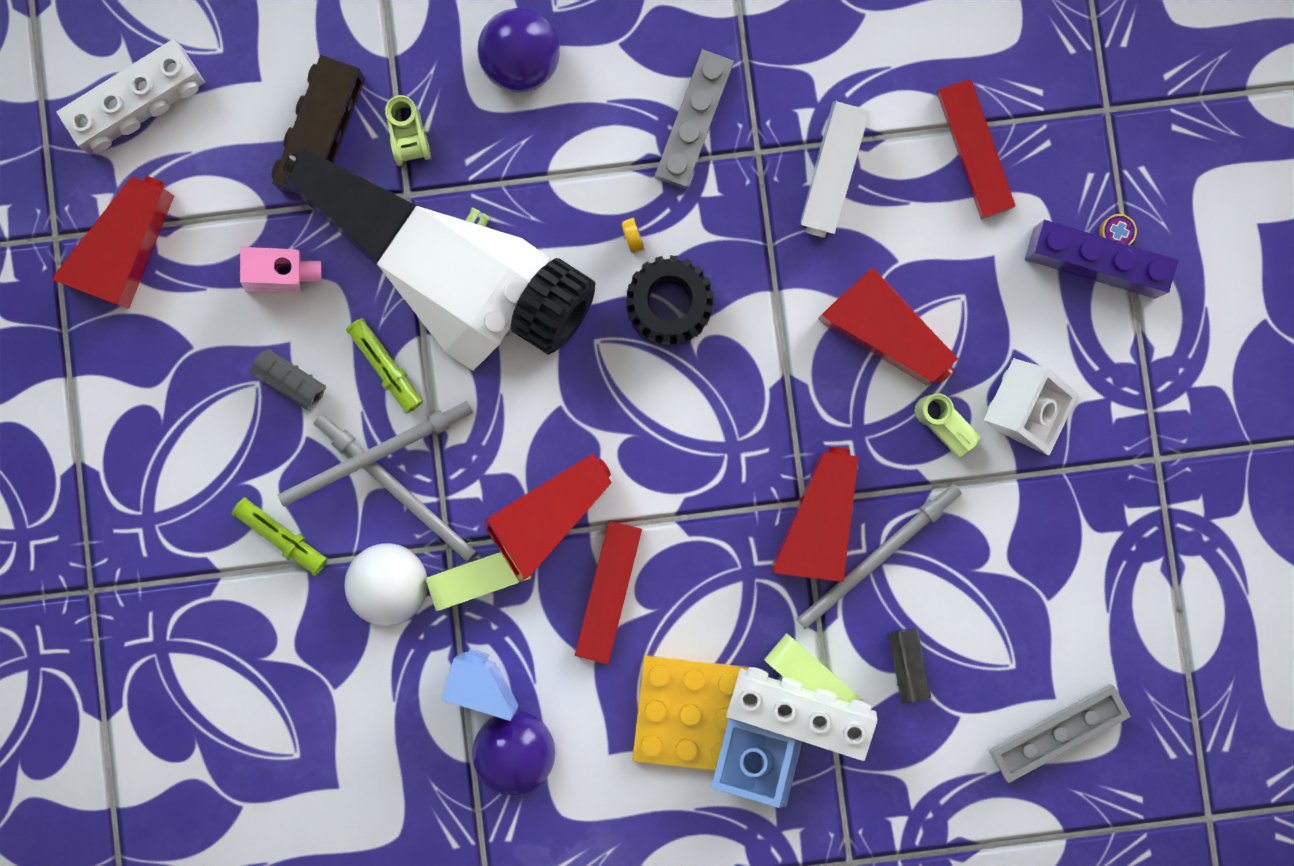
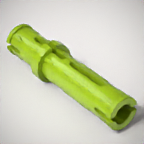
M358 319L346 328V332L349 333L365 358L383 380L381 383L383 388L391 391L404 409L405 414L418 408L424 402L423 399L419 397L406 379L408 376L406 371L398 368L384 346L369 328L365 319Z
M246 497L241 499L231 513L233 517L238 518L261 537L281 550L284 558L287 560L292 558L311 572L314 577L327 564L328 558L305 543V537L301 534H293L274 518L251 503Z

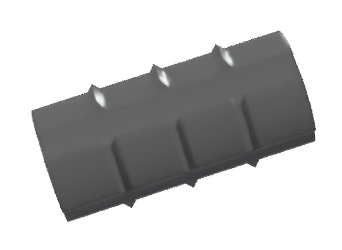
M266 348L257 356L250 370V373L263 381L265 385L268 384L277 390L278 394H283L291 399L292 403H297L308 411L319 403L326 390V385L315 379L312 374H307L298 365H293L284 356L276 354L269 348Z

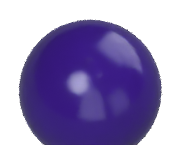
M512 8L497 13L485 24L479 36L477 55L484 74L493 84L509 92L525 93L538 89L552 77L559 62L560 46L555 30L543 16L529 9Z
M517 711L511 721L493 716L483 724L475 737L472 748L473 765L479 778L490 789L505 795L526 794L539 787L551 773L555 762L554 740L546 725L529 713Z

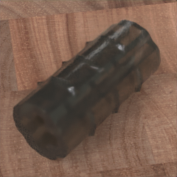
M918 628L887 633L897 680L896 685L898 686L901 702L912 703L930 699L929 679L927 678L926 662L924 661L921 648L923 645L920 643Z

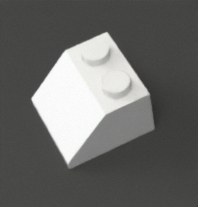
M1013 358L1008 370L1003 375L1002 383L994 399L988 406L984 421L1000 433L1049 456L1079 394L1050 369Z

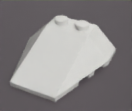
M416 206L377 262V265L408 303L421 323L431 333L441 349L474 371L499 346L511 328V319L518 299L533 276L548 263L549 257L520 237Z

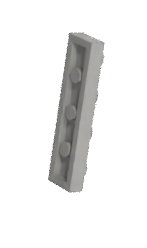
M702 49L655 173L656 179L687 190L732 70L734 60Z
M1109 684L988 751L1005 782L1010 783L1131 716L1115 686Z

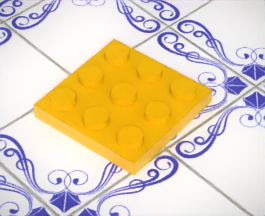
M644 655L632 761L715 771L729 719L726 717L736 680L740 668L748 670V667Z

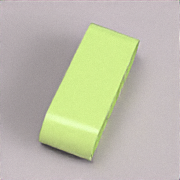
M501 552L425 578L436 611L519 583Z
M787 633L764 658L780 675L802 683V688L813 692H816L817 689L828 690L835 693L838 700L851 703V700L863 701Z

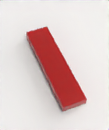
M968 79L938 89L937 95L980 218L984 219L1013 209L1016 205L972 80Z
M613 521L608 522L575 656L605 664L609 663L642 533L641 528Z

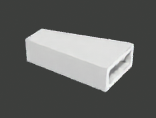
M833 101L800 221L801 225L807 226L806 233L824 238L827 232L835 234L870 110Z

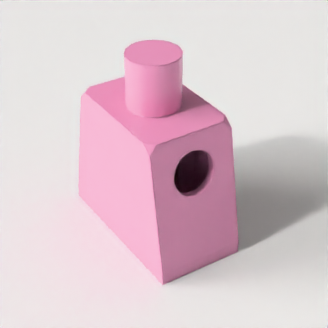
M240 247V283L246 293L302 291V281L322 282V261H302L299 250ZM283 267L291 268V271L286 275L278 274L279 270Z

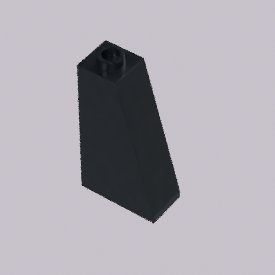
M305 148L298 150L297 155L291 152L282 169L283 172L287 173L284 183L376 266H378L377 262L417 206Z

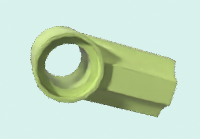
M933 394L924 396L916 403L915 416L918 421L923 425H927L957 458H961L968 453L982 438L954 409L952 401L946 395ZM931 401H935L940 406L941 412L937 419H933L928 414L927 409Z

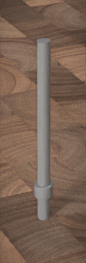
M465 401L443 413L439 410L429 415V420L277 496L282 506L285 507L434 432L438 435L450 429V424L472 414V409L469 403Z
M321 414L314 421L313 424L333 441L331 445L341 454L346 453L352 458L364 452L355 443L356 438L346 429L343 431L339 429L324 414ZM374 462L363 468L466 562L473 557L476 551L381 465Z
M952 484L933 501L929 499L919 508L920 512L847 574L844 577V582L839 581L797 618V621L803 628H808L929 522H936L944 515L942 511L962 494L959 488Z

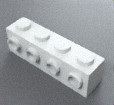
M172 39L56 111L77 146L91 155L92 153H100L108 149L112 144L111 141L119 136L135 132L140 128V123L148 118L164 114L169 110L170 105L180 98L185 99L193 96L205 81L185 49L175 39Z
M748 667V670L740 668L726 717L865 761L877 724L876 711L871 710V705L859 700H851V703L838 700L835 693L824 689H817L816 692L802 688V683L790 678H783L782 681L768 677L769 674L759 668Z

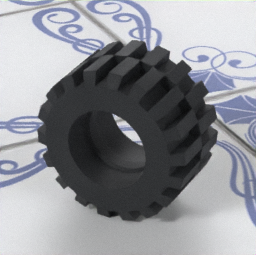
M670 255V259H663V256L656 257L653 263L648 261L644 263L642 269L639 272L636 271L632 276V282L628 285L627 313L636 332L639 331L642 334V338L647 341H654L655 345L658 346L667 344L669 347H677L679 343L686 344L691 342V339L695 336L698 337L702 333L703 328L707 326L713 309L714 295L710 288L711 282L709 278L704 277L703 270L699 266L695 268L691 265V260L686 258L684 261L677 260L678 256ZM666 283H673L684 288L690 297V308L686 315L674 321H666L655 316L650 309L649 298L651 292L656 287Z
M555 258L548 262L533 276L518 299L511 319L510 327L512 332L545 354L550 355L572 337L585 318L594 298L595 281L560 258Z

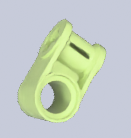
M397 95L391 98L385 107V114L396 165L402 166L404 161L422 157L425 160L431 159L428 139L418 108L409 97L404 95ZM406 107L411 109V115L406 121L399 122L395 120L396 112L399 109Z

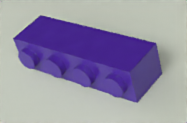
M1044 219L1033 228L1024 260L1156 299L1170 292L1179 259Z

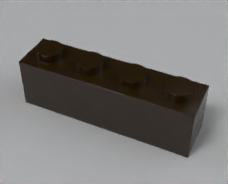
M320 55L317 64L311 66L307 78L309 83L305 96H300L295 110L297 115L293 128L289 127L285 134L283 142L285 150L282 158L276 160L271 173L272 184L280 191L301 198L284 183L287 173L283 172L282 169L291 152L297 155L298 150L305 148L332 163L335 162L365 81V77L359 68Z

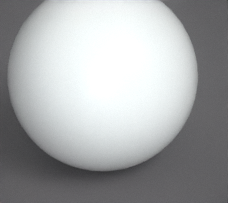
M391 543L373 545L359 553L351 562L345 576L346 598L352 610L366 622L378 626L398 625L413 617L423 605L428 589L425 580L427 574L420 559L409 549Z

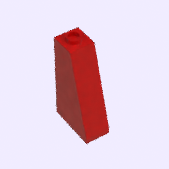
M131 176L57 270L53 280L129 309L174 198V195L164 189L166 184L149 176H145L144 181Z
M873 267L818 318L822 324L925 385H929L935 380L938 384H941L955 371L951 365L958 358Z
M829 447V452L819 454L772 563V573L844 582L859 457L850 455V449Z
M594 454L589 455L489 516L482 523L519 583L531 576L612 483L609 479L611 473L606 463L602 459L597 460Z

